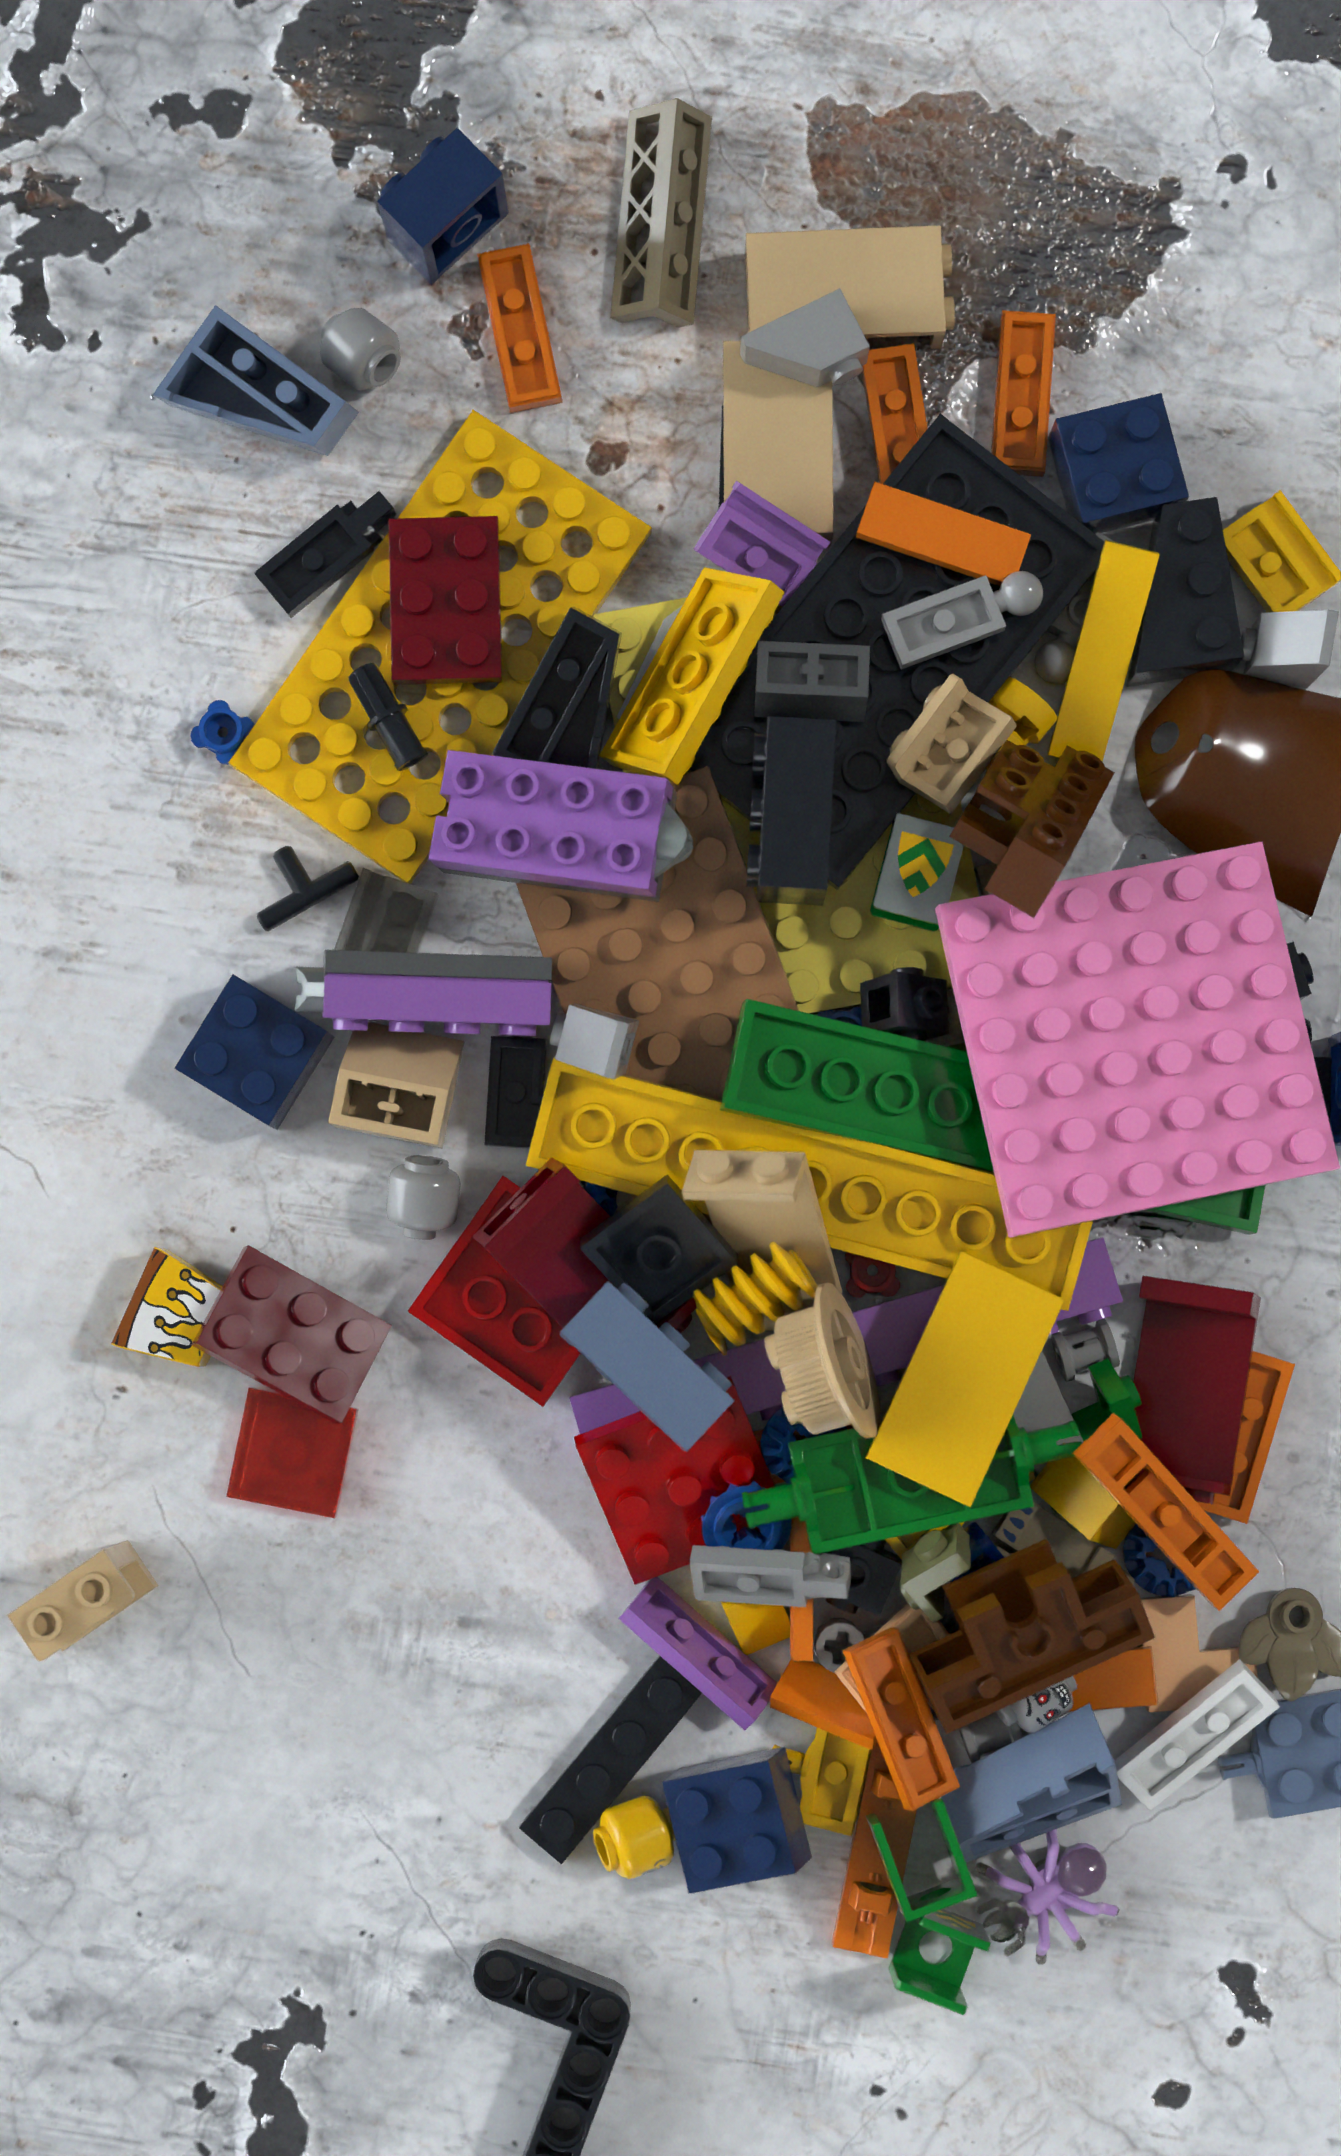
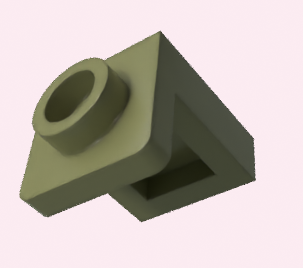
M959 1523L952 1524L941 1531L933 1530L926 1533L917 1541L913 1548L902 1554L901 1580L899 1581L902 1595L913 1609L918 1610L921 1608L933 1623L944 1618V1588L942 1585L970 1569L969 1534Z

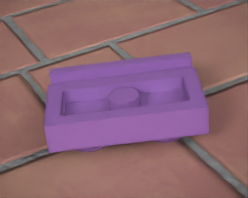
M736 481L730 495L717 510L695 545L694 550L727 572L771 580L785 592L779 602V605L783 607L817 564L816 560L823 549L828 547L830 541Z

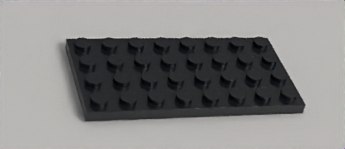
M942 414L938 415L883 484L1031 534L1019 571L1029 572L1039 579L1043 587V599L1040 606L1028 615L1017 616L1008 611L1002 612L1001 614L1006 624L1003 632L901 670L882 623V614L977 578L856 538L865 505L773 618L771 623L764 629L758 641L870 646L869 689L865 721H836L828 883L836 890H839L893 823L896 814L901 813L916 794L899 783L887 764V759L890 756L892 744L897 736L904 730H909L923 712L924 702L930 692L935 687L942 686L951 674H954L963 680L969 692L989 703L1096 571L1104 541ZM990 583L993 592L999 590L1000 586ZM758 642L748 658L745 670L734 683L722 705L718 719L711 725L695 754L692 766L688 770L691 773L709 766L720 797L749 821L752 788L763 789V777H752L755 732L766 733L768 719L754 717Z

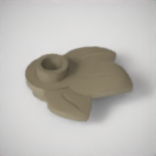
M1300 1588L1283 1589L1270 1600L1266 1614L1249 1621L1244 1627L1239 1642V1659L1243 1663L1250 1665L1267 1663L1269 1674L1277 1691L1286 1701L1292 1702L1303 1696L1311 1688L1318 1677V1671L1330 1676L1341 1677V1631L1323 1619L1321 1605L1313 1594ZM1295 1606H1299L1304 1613L1303 1622L1297 1627H1294L1289 1620V1613Z

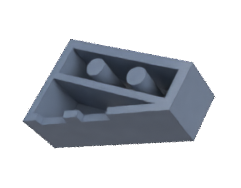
M216 305L153 393L155 397L169 406L325 456H329L359 413L345 400Z
M608 1281L561 1330L560 1336L587 1358L597 1371L608 1381L610 1380L683 1451H688L734 1402L726 1393L732 1383L708 1361L701 1368L697 1366L684 1353L690 1346L688 1341L666 1321L658 1329L642 1313L649 1305L630 1286L623 1282L616 1289Z
M1090 1703L971 1765L955 1768L954 1772L960 1787L941 1796L965 1862L975 1860L1122 1805L1116 1764Z

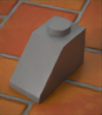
M839 288L741 336L740 355L745 364L820 387L830 381L834 385H841L857 377L863 371L862 366L867 364L870 346Z
M1308 610L1261 613L1253 623L1252 628L1245 627L1241 635L1244 658L1242 660L1246 661L1244 675L1307 689L1330 666L1339 611Z
M576 1003L570 1004L567 1014L558 1012L553 1025L550 1045L558 1046L555 1060L611 1079L623 1076L627 1071L640 1020Z

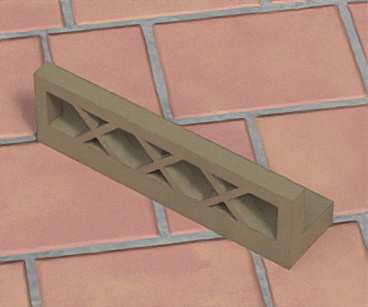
M678 98L629 111L610 318L620 323L653 316L677 328L694 324L712 116ZM659 122L658 136L647 149L645 147L647 124ZM651 171H653L655 174L654 186L644 201H642L640 198L641 185ZM648 223L650 226L649 239L638 253L636 251V239L643 227ZM643 275L645 278L643 301L631 303L632 288Z

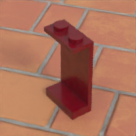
M551 1157L477 1231L473 1238L564 1328L609 1281L580 1249V1238L609 1218L610 1215L578 1184L580 1180L564 1164ZM693 1297L654 1325L659 1329L666 1321L681 1334L692 1321L693 1316L691 1313L697 1308L695 1299Z
M1142 1275L1139 1298L1146 1301L1133 1381L1142 1405L1134 1408L1142 1434L1140 1440L1196 1502L1214 1504L1215 1494L1230 1496L1261 1298L1254 1292ZM1141 1469L1125 1485L1124 1489H1127L1145 1470Z

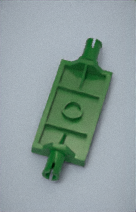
M1013 1414L971 1507H967L866 1459V1454L874 1437L864 1438L855 1428L789 1442L787 1445L794 1477L790 1478L791 1483L748 1493L747 1491L742 1492L744 1508L768 1504L767 1509L745 1513L749 1529H752L755 1526L798 1517L800 1522L805 1523L811 1553L820 1554L1034 1507L1029 1484V1472L1034 1471V1465L1076 1457L1073 1452L1082 1444L1081 1441L1057 1445V1441L1079 1436V1430L1075 1421L1072 1420L1065 1424L1026 1432L1024 1427L1018 1428Z

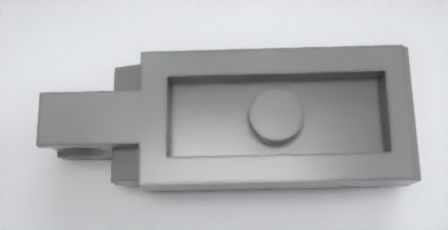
M696 1545L692 1546L690 1556L694 1597L697 1600L806 1607L808 1599L820 1597L848 1598L851 1582L849 1557L827 1553L817 1555L808 1552L805 1554V1552H792L780 1549L760 1550Z

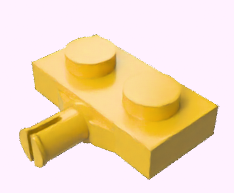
M817 1728L815 1738L806 1753L785 1748L788 1760H791L789 1761L791 1773L801 1775L802 1798L800 1810L805 1825L851 1836L855 1829L871 1750ZM774 1744L772 1749L780 1748L778 1745Z

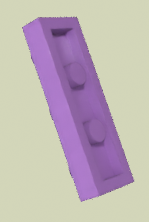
M659 1577L650 1579L618 1618L744 1731L756 1721L769 1703L770 1696L778 1683Z

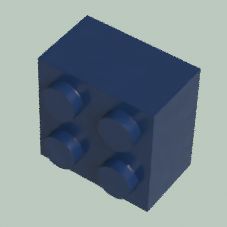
M458 127L446 138L439 136L431 141L423 150L420 156L421 161L406 175L398 173L392 177L383 187L380 193L381 198L377 201L387 240L430 285L436 282L509 214L502 172Z
M1162 393L1055 419L1048 436V441L1067 512L1094 534L1153 521L1163 505L1188 500L1189 493Z
M232 974L174 1069L266 1125L278 1130L335 1037L317 1024Z
M785 1747L683 1767L662 1781L689 1894L796 1874L812 1858Z

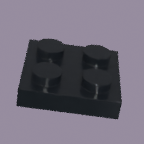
M668 1174L580 1238V1249L616 1289L625 1282L649 1305L642 1313L653 1324H656L694 1296L693 1291L697 1289L703 1290L712 1283L714 1278L721 1277L738 1264V1253L691 1200H684L682 1190Z

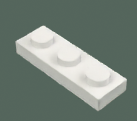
M1239 1659L1115 1759L1117 1777L1151 1811L1280 1706L1275 1696Z

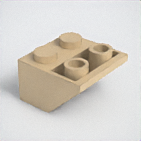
M368 1022V1031L353 1030L339 1068L328 1123L336 1128L443 1149L465 1042L422 1032L388 1031L387 1025Z

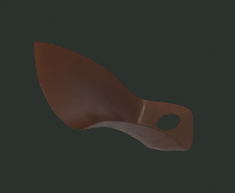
M1202 670L1186 676L1148 715L1136 734L1135 763L1142 800L1165 829L1197 854L1262 842L1276 899L1310 917L1313 916L1341 834V698L1226 670ZM1174 722L1179 729L1176 744L1166 753H1155L1151 745L1153 734L1162 724ZM1208 734L1213 739V747L1208 752H1199L1198 748L1203 738L1202 735Z

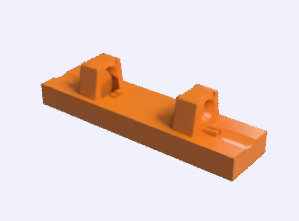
M1114 1413L1100 1425L1091 1437L1085 1440L1073 1452L1076 1458L1179 1571L1218 1611H1221L1259 1573L1257 1568L1129 1426ZM1141 1469H1144L1145 1471L1125 1490L1124 1486Z
M877 1741L873 1751L871 1750L831 1943L832 1947L888 1959L898 1904L866 1815L875 1813L880 1821L903 1884L917 1809L914 1811L904 1809ZM860 1882L884 1886L887 1889L884 1892L871 1891Z

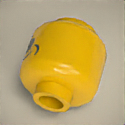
M639 1796L605 1809L600 1817V1827L593 1830L597 1853L604 1868L608 1872L615 1870L621 1877L626 1879H633L670 1864L674 1856V1841L676 1839L668 1807L662 1809L654 1798L650 1796Z

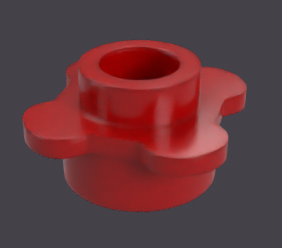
M845 1252V1260L850 1264V1279L846 1282V1290L852 1297L862 1298L866 1293H881L885 1297H892L899 1291L900 1281L895 1277L896 1266L894 1264ZM870 1265H875L878 1269L875 1276H871L867 1272V1268Z

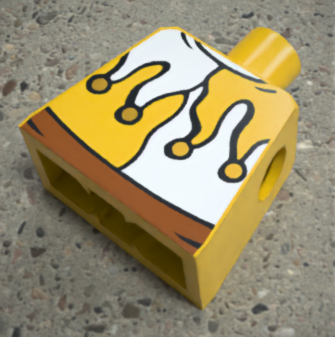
M154 1247L111 1344L119 1348L192 1366H206L211 1356L192 1346V1343L223 1285L165 1248Z

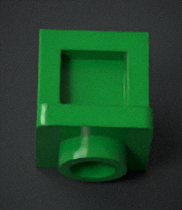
M1108 1358L1089 1366L1088 1370L1098 1402L1071 1414L1083 1442L1091 1437L1113 1413L1120 1417L1139 1439L1142 1438L1134 1409L1142 1405V1402L1130 1376L1126 1374L1119 1377Z

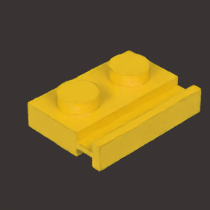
M1281 490L1223 530L1228 561L1266 613L1299 611L1341 581L1340 570Z

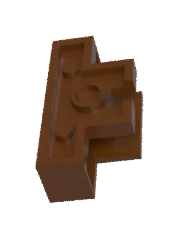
M1006 740L949 837L998 865L984 890L1034 918L1066 867L1115 772L1106 768L1104 763L1092 753L1077 751L1068 745L1054 767L1045 762L1036 750L1025 745H1016ZM981 804L1002 815L1005 821L996 819L980 810Z
M1046 1538L944 1585V1591L960 1630L909 1653V1656L932 1708L946 1734H949L1154 1639L1155 1636L1139 1593L1115 1559L1071 1579L1062 1561L1056 1562L1050 1543Z

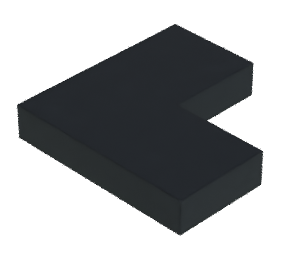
M491 1036L485 1146L530 1149L544 1095L546 1039Z

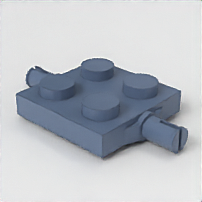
M1341 1689L1303 1695L1292 1702L1285 1699L1277 1700L1280 1707L1252 1729L1250 1752L1218 1756V1764L1221 1767L1241 1764L1236 1767L1220 1769L1223 1780L1255 1774L1264 1789L1268 1814L1272 1819L1341 1807Z

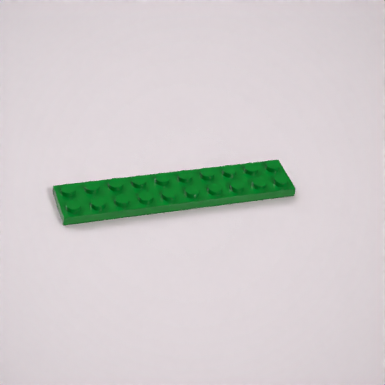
M746 999L742 1002L720 1111L775 1124L876 1143L994 1173L967 1051L755 1000ZM1266 1185L1151 1208L1145 1211L1251 1235L1258 1231Z

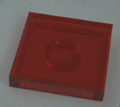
M249 1387L226 1497L336 1518L359 1408L350 1407L343 1422L336 1425L278 1392Z

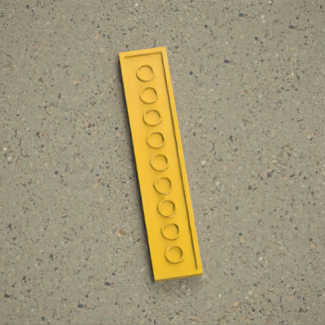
M555 1057L552 1060L525 1166L540 1169L553 1157L564 1164L581 1181L639 1196L667 1174L682 1190L695 1150L805 1152L831 1248L948 1279L959 1253L963 1251L1065 1299L1061 1310L1069 1311L1093 1221L1009 1238L994 1173L876 1143L775 1124L720 1111L721 1100L627 1075L611 1079L555 1060ZM691 1200L701 1213L709 1215L705 1200Z

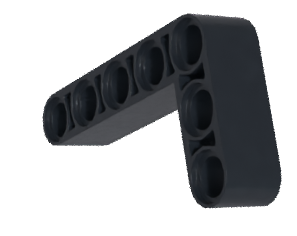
M503 1938L492 1940L483 1946L474 1967L473 1979L475 1987L480 1994L493 2002L569 2031L522 2156H580L629 2026L631 2011L629 1993L623 1985L615 1980L513 1940ZM496 1957L506 1958L513 1964L516 1974L508 1981H495L486 1972V1962ZM547 1978H557L564 1982L568 1989V1994L561 2001L549 2002L538 1993V1984ZM599 1999H611L620 2007L621 2013L612 2022H600L590 2013L591 2005ZM579 2053H590L598 2059L601 2067L593 2075L582 2076L573 2071L570 2066V2060ZM568 2107L576 2111L580 2117V2122L572 2129H559L550 2120V2114L557 2108Z

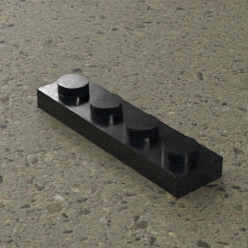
M659 1655L521 1822L519 1829L562 1865L599 1820L603 1811L618 1797L701 1696L702 1692Z

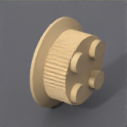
M831 1283L821 1284L817 1287L815 1293V1306L779 1317L775 1322L774 1334L765 1337V1348L770 1363L774 1369H780L786 1391L782 1392V1404L785 1414L792 1425L803 1423L806 1430L813 1435L852 1424L856 1431L864 1438L875 1437L880 1427L881 1413L876 1379L867 1347L856 1319L840 1291Z

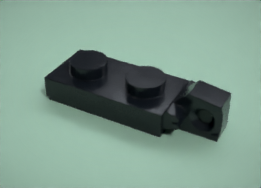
M380 491L359 508L352 501H349L341 508L337 504L261 566L254 574L289 617L292 618L372 553L374 547L383 540L378 531L389 522V519H393L397 514L393 506Z

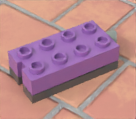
M448 750L440 794L449 802L447 817L436 815L428 859L443 873L659 902L664 872L690 856L693 849V839L682 820L675 813L677 792L667 778Z
M325 950L323 968L296 967L297 983L302 984V994L296 996L294 1011L322 1012V1018H333L334 1030L368 1031V1019L389 1020L388 1031L424 1032V1021L444 1022V1033L480 1034L481 1023L499 1024V1035L536 1036V1025H550L551 983H548V980H551L552 957Z

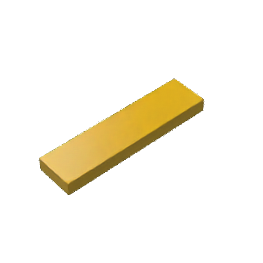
M1109 540L1104 541L1070 672L1060 703L1058 719L1055 722L1047 751L1048 755L1060 758L1068 745L1077 751L1092 753L1103 762L1160 554L1158 552Z

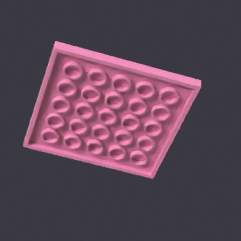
M1262 842L1057 881L1034 918L993 894L943 903L935 908L1009 1238L1340 1169Z

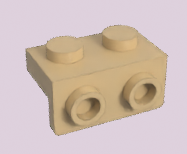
M951 674L942 686L935 687L927 696L923 705V712L911 728L904 730L897 736L892 744L887 764L899 783L949 814H952L1017 726L1011 716L969 692L963 680Z

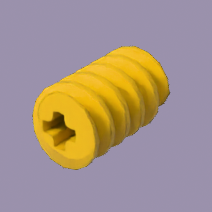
M773 1241L769 1244L773 1259L770 1263H767L754 1253L750 1256L754 1271L751 1275H748L736 1265L731 1268L735 1283L732 1287H729L716 1277L712 1280L716 1297L710 1299L699 1289L693 1291L697 1315L710 1339L723 1356L727 1355L728 1350L725 1338L739 1347L746 1343L744 1326L756 1335L765 1331L763 1314L776 1322V1319L784 1316L782 1302L794 1311L803 1308L801 1290L815 1299L818 1286L804 1262L793 1249L786 1251Z

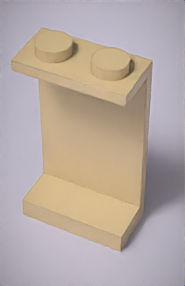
M941 225L746 233L745 270L748 333L839 288L865 338L930 335L931 349H941L946 330H954V298L944 297L943 278H949L952 275L951 244H942Z
M723 341L724 503L733 490L734 483L738 481L830 541L828 547H831L833 538L832 381L820 387H815L745 364L740 355L741 341Z
M694 1151L682 1189L684 1200H705L712 1225L738 1253V1264L736 1266L748 1275L754 1273L750 1258L754 1253L767 1263H770L773 1259L769 1244L774 1241L786 1251L793 1249L810 1271L817 1286L831 1283L842 1293L805 1152ZM730 1269L727 1271L729 1278L728 1286L732 1287L735 1283L732 1270ZM801 1290L803 1308L797 1311L815 1306V1299ZM782 1302L784 1315L797 1312ZM763 1314L765 1330L774 1331L776 1323Z

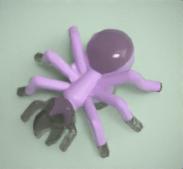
M1057 1829L1046 1833L1047 1856L1035 1865L1020 1843L1009 1846L1028 1874L1029 1885L1009 1878L982 1862L976 1863L975 1866L976 1872L988 1877L997 1885L1023 1894L1018 1901L1008 1899L1003 1901L999 1898H991L977 1906L976 1911L978 1914H982L994 1907H999V1909L992 1911L985 1917L982 1924L983 1928L1000 1924L997 1930L990 1934L992 1941L1000 1943L1011 1940L1017 1933V1940L1003 1950L1006 1956H1010L1025 1944V1931L1029 1925V1917L1031 1915L1037 1916L1039 1943L1036 1947V1962L1038 1965L1045 1964L1047 1951L1050 1948L1048 1910L1053 1912L1077 1950L1080 1951L1086 1948V1943L1064 1910L1072 1907L1095 1916L1099 1914L1117 1916L1119 1913L1117 1905L1103 1902L1092 1903L1078 1898L1079 1896H1089L1099 1891L1106 1879L1107 1864L1103 1855L1088 1843H1077L1069 1846L1063 1851L1060 1859H1057L1059 1852Z

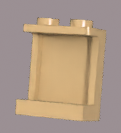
M127 1540L103 1549L7 1616L36 1660L43 1661L60 1649L64 1651L158 1587V1584Z

